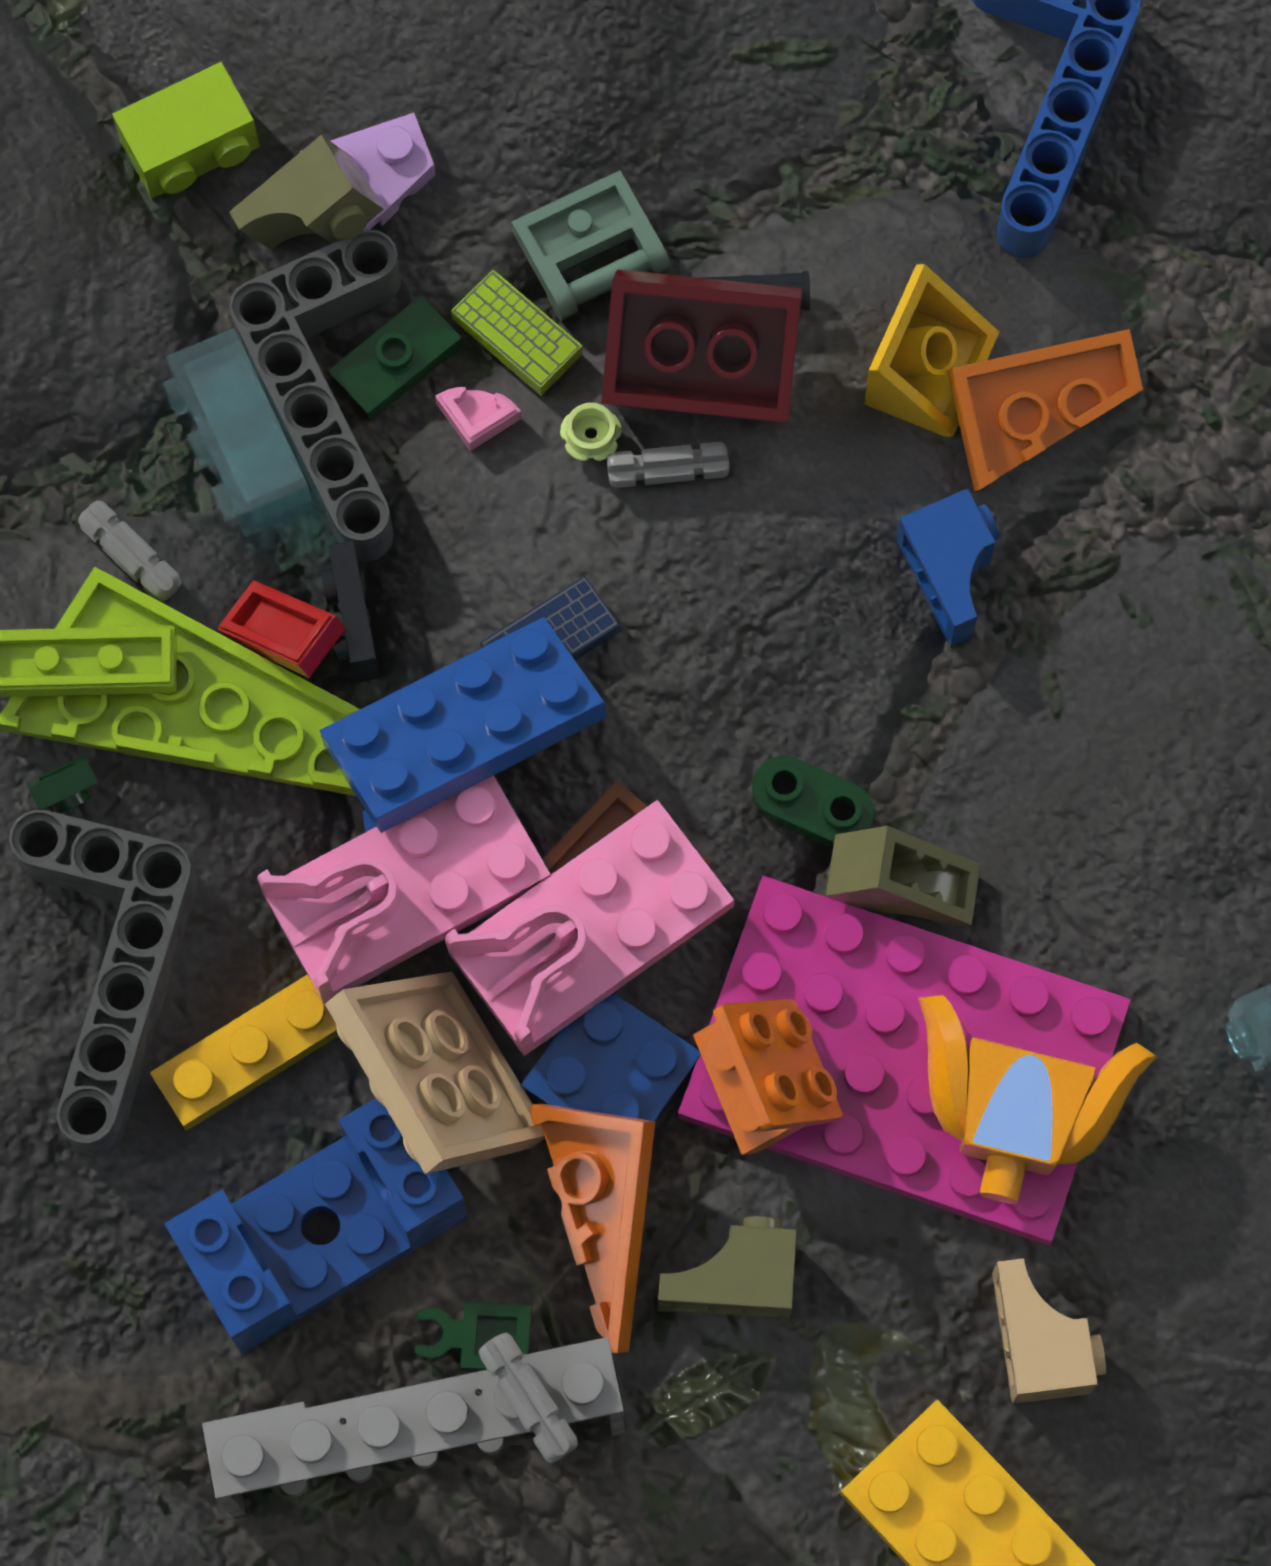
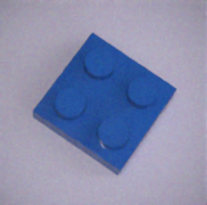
M612 993L558 1032L523 1081L521 1087L527 1095L540 1104L656 1121V1124L693 1072L695 1063L701 1054L698 1049Z

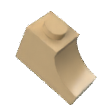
M1024 1258L997 1262L992 1276L1012 1404L1091 1394L1098 1385L1096 1376L1106 1374L1105 1353L1100 1334L1090 1336L1087 1318L1072 1319L1050 1307L1034 1288L1028 1276Z

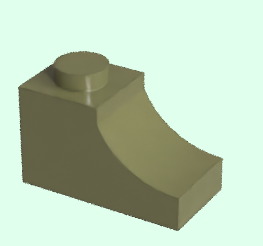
M320 135L229 213L240 231L272 250L282 242L304 234H318L330 243L351 239L360 234L367 223L383 211L384 208L354 158Z
M890 826L836 834L826 896L876 914L890 913L913 916L951 927L972 925L980 863Z
M761 1216L744 1218L743 1226L730 1225L728 1241L706 1263L679 1273H660L658 1311L790 1320L793 1298L796 1229H782V1220Z

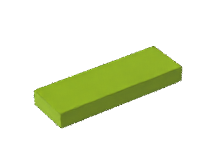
M175 626L0 630V697L177 693V631Z

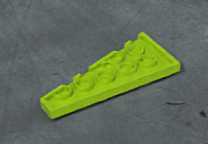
M95 566L55 629L175 626L177 631V693L11 697L0 714V731L356 796L325 748L319 730L360 710L359 708Z

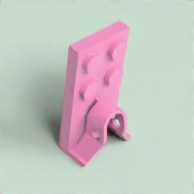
M493 775L382 833L379 832L377 827H374L285 876H273L267 869L259 874L257 879L266 901L320 999L325 1004L342 989L357 987L444 940L446 935L453 929L459 932L509 905L551 874Z
M656 800L471 932L458 934L455 929L450 931L445 937V942L450 957L521 1053L526 1056L592 1007L734 907V899L661 803Z

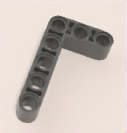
M364 230L351 239L334 242L245 282L235 290L229 305L238 342L337 542L353 541L357 561L362 562L378 560L388 552L392 545L394 533L388 504L305 339L388 302L400 289L401 274L395 243L388 235L377 230ZM371 261L381 262L386 265L383 270L375 274H363L358 271L360 266ZM323 286L330 289L327 295L319 299H307L302 296L310 287ZM258 311H269L274 314L272 319L264 324L256 325L246 321L250 315ZM283 362H295L300 365L296 372L288 376H277L271 373L275 366ZM309 413H320L326 417L322 424L314 428H303L297 425L299 419ZM341 464L353 469L350 475L338 481L328 480L322 476L325 470L333 465ZM360 517H372L379 521L376 528L368 533L360 534L348 529L351 522Z
M32 810L15 820L9 835L11 850L23 871L30 878L39 882L121 902L57 1109L59 1128L73 1148L86 1156L98 1157L111 1152L118 1146L124 1134L196 897L198 881L187 853L173 842L48 810ZM52 835L58 838L57 845L50 854L43 857L28 855V848L37 837ZM105 850L119 853V860L110 871L95 873L88 870L92 857L97 853ZM175 866L181 869V876L171 887L161 889L150 885L153 873L159 868ZM150 925L163 929V935L154 947L137 949L131 946L132 938L140 928ZM138 986L144 989V997L141 1003L134 1009L124 1011L112 1007L116 993L122 988ZM112 1046L126 1050L125 1059L116 1070L107 1073L94 1069V1060L103 1049ZM100 1108L107 1112L106 1121L98 1132L90 1135H81L75 1132V1122L78 1116L85 1110Z

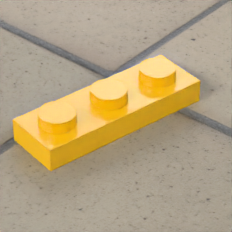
M305 975L154 1069L150 1074L184 1129L188 1131L339 1035L334 1019L320 999L308 975Z

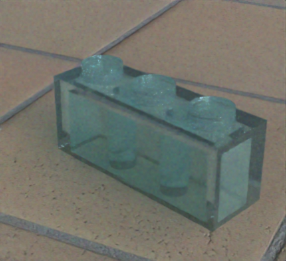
M235 328L166 356L172 379L162 382L176 416L188 413L196 431L186 436L200 468L203 469L212 465L220 484L211 487V491L224 521L227 522L236 518L244 536L248 537L313 509L308 484Z

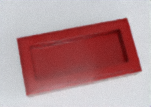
M254 580L217 628L223 636L308 678L346 629L335 615Z

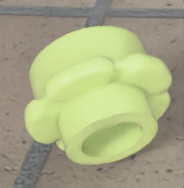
M584 403L575 407L564 418L560 428L561 438L566 440L565 449L567 453L583 462L589 460V458H594L596 461L607 459L610 453L616 451V439H619L622 433L618 418L606 407L597 403ZM593 429L597 432V435L594 438H587L585 432Z

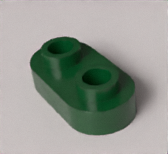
M777 756L765 761L754 775L752 782L753 804L760 815L775 824L832 849L836 834L872 828L874 820L872 800L866 791L856 784L790 756ZM779 778H788L794 782L796 789L790 794L782 795L773 789L772 784ZM837 804H847L853 809L854 815L849 820L841 821L834 818L830 810Z

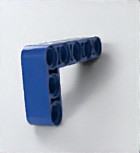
M972 0L978 8L987 13L1068 41L1003 196L996 234L999 244L1009 254L1021 258L1033 257L1044 251L1049 244L1133 39L1141 0ZM1103 11L1115 12L1122 19L1108 20L1099 13ZM1090 61L1098 64L1102 69L1088 71L1081 68L1078 63ZM1065 111L1072 112L1078 115L1081 120L1073 123L1065 122L1058 118L1056 114ZM1044 162L1051 163L1057 166L1060 172L1045 174L1037 170L1035 165ZM1020 214H1028L1037 218L1040 223L1034 226H1023L1017 223L1013 217Z

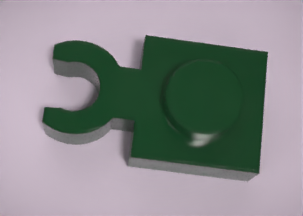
M465 1301L464 1320H452L445 1311L438 1308L428 1307L420 1309L417 1312L418 1322L423 1324L432 1323L440 1326L443 1330L441 1340L435 1345H415L414 1353L421 1360L435 1362L444 1359L451 1352H461L460 1368L462 1372L487 1370V1368L480 1359L479 1349L494 1337L508 1333L512 1336L523 1355L529 1354L532 1306Z

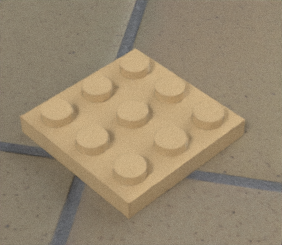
M453 971L342 989L325 1003L336 1023L337 1033L341 1041L353 1051L370 1080L369 1085L374 1097L386 1107L403 1136V1144L407 1153L414 1161L419 1163L424 1174L531 1149L545 1139L542 1126L533 1125L530 1115L532 1104L521 1087V1084Z

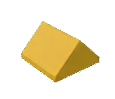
M917 264L868 370L864 405L944 437H953L959 422L947 370L986 361L1000 331L927 265Z

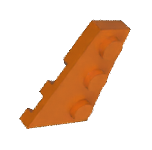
M1130 329L947 370L974 492L989 485L1003 474L1046 450L1047 447L1143 390Z

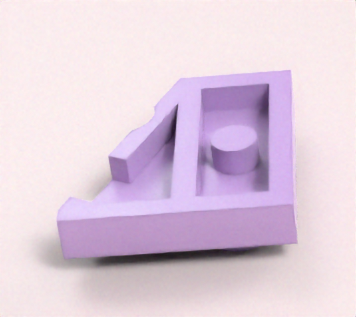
M414 113L331 140L332 143L354 158L384 208L383 211L367 223L364 230H371L377 223L383 226L399 210V206L404 198L416 194L435 176L434 163Z

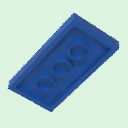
M542 617L319 731L325 748L379 832L382 833L606 718L607 714L603 699L545 617Z

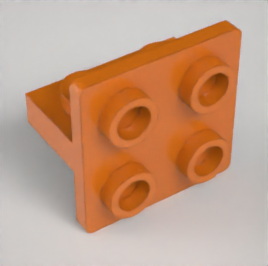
M794 999L724 1003L713 1010L716 1022L693 1034L742 1155L758 1153L805 1126L828 1124L842 1118L843 1113L836 1098L837 1088L835 1082L827 1070L824 1069L811 1038L812 1028L810 1022L799 1009Z

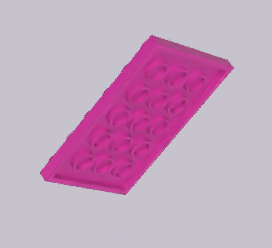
M762 875L715 1009L724 1003L794 999L799 1009L810 1022L812 1041L824 1069L827 1070L835 1082L837 1088L836 1098L843 1113L842 1118L832 1123L805 1126L765 1149L1050 1246L1077 1163L1056 1165L1050 1175H1042L1025 1170L1017 1204L990 1200L979 1194L986 1160L961 1154L959 1148L960 1141L943 1130L933 1112L928 1081L927 1030L918 997L944 995L961 1022L967 1047L972 1037L1096 1067L1093 1080L1104 1064L1112 1058L1131 999ZM713 1014V1016H712V1018H711V1021H710V1024H709V1025H711V1024H713L714 1022H716V1019H715V1017H714V1014ZM700 1055L695 1063L679 1108L678 1119L735 1138Z

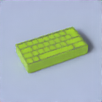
M494 269L451 310L454 322L540 396L583 355V346Z

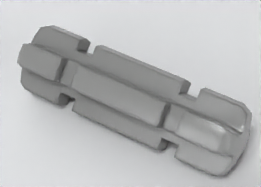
M722 442L701 443L700 449L692 450L691 445L641 449L642 455H633L632 450L612 452L607 457L608 479L610 485L614 488L636 486V481L644 480L645 485L693 481L695 480V475L703 474L704 479L723 478L729 473L728 450L725 443Z
M98 500L93 502L78 518L81 530L95 543L100 542L99 544L103 546L102 550L135 582L141 580L142 589L152 598L160 602L168 600L182 584L179 574L165 560L160 561L157 557L158 553L124 521L119 522L117 514L104 501Z
M503 1333L485 1343L479 1349L480 1359L492 1377L496 1375L499 1377L498 1387L526 1431L530 1432L533 1430L536 1436L533 1438V1442L544 1459L552 1463L572 1452L578 1445L577 1437L565 1418L559 1420L556 1416L559 1413V1409L530 1364L522 1363L523 1353L512 1336L508 1333Z

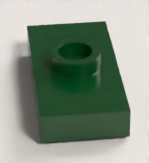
M421 295L328 370L329 379L370 422L462 347V338Z

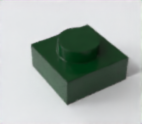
M85 755L27 782L39 810L52 805L56 813L65 812L89 800L91 797L87 788L98 784Z

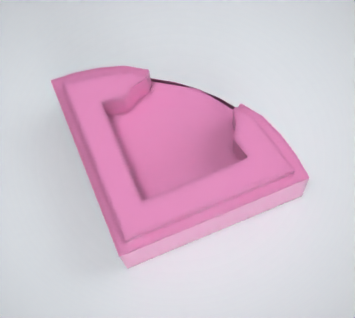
M456 387L435 396L437 406L470 451L522 419L521 410L509 398L497 392L493 394L482 390H466V387Z

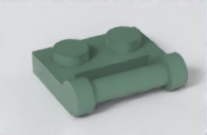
M620 170L511 222L512 232L543 286L553 311L561 321L577 314V306L611 291L613 277L617 269L661 274L671 268L668 255ZM633 238L638 247L637 251L568 284L565 282L560 273L561 271Z

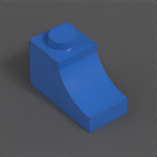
M968 488L900 517L896 541L950 647L973 637L977 614L971 599L970 582L980 568L991 564L995 540L999 538L998 528L990 510L985 504L977 507Z

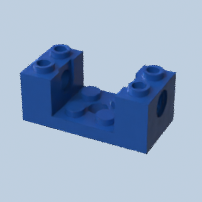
M376 1098L338 1120L344 1135L343 1138L234 1203H230L222 1189L164 1223L241 1354H244L469 1218L464 1198L448 1171L445 1169L424 1174L419 1163L414 1161L407 1153L403 1144V1136L386 1107ZM319 1211L333 1213L340 1220V1231L337 1237L325 1245L312 1244L303 1235V1227L306 1220L312 1214Z

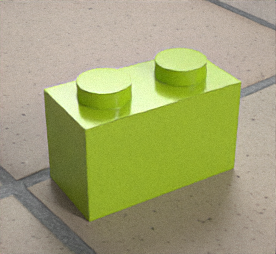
M222 62L112 113L119 140L151 199L163 193L173 194L183 191L192 185L198 176L219 166L223 168L235 166L245 160L251 151L260 147L254 120Z

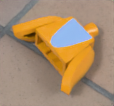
M944 995L918 997L927 1030L928 1081L933 1112L943 1130L960 1141L959 1148L961 1154L986 1160L979 1194L990 1200L1017 1204L1025 1170L1042 1175H1050L1056 1165L1076 1164L1093 1153L1109 1133L1138 1077L1158 1057L1140 1044L1135 1043L1117 1052L1104 1064L1093 1080L1096 1067L972 1037L967 1047L961 1022Z

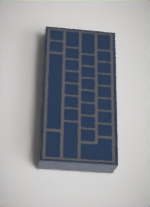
M584 576L481 641L480 645L483 648L545 617L576 661L620 632V624Z

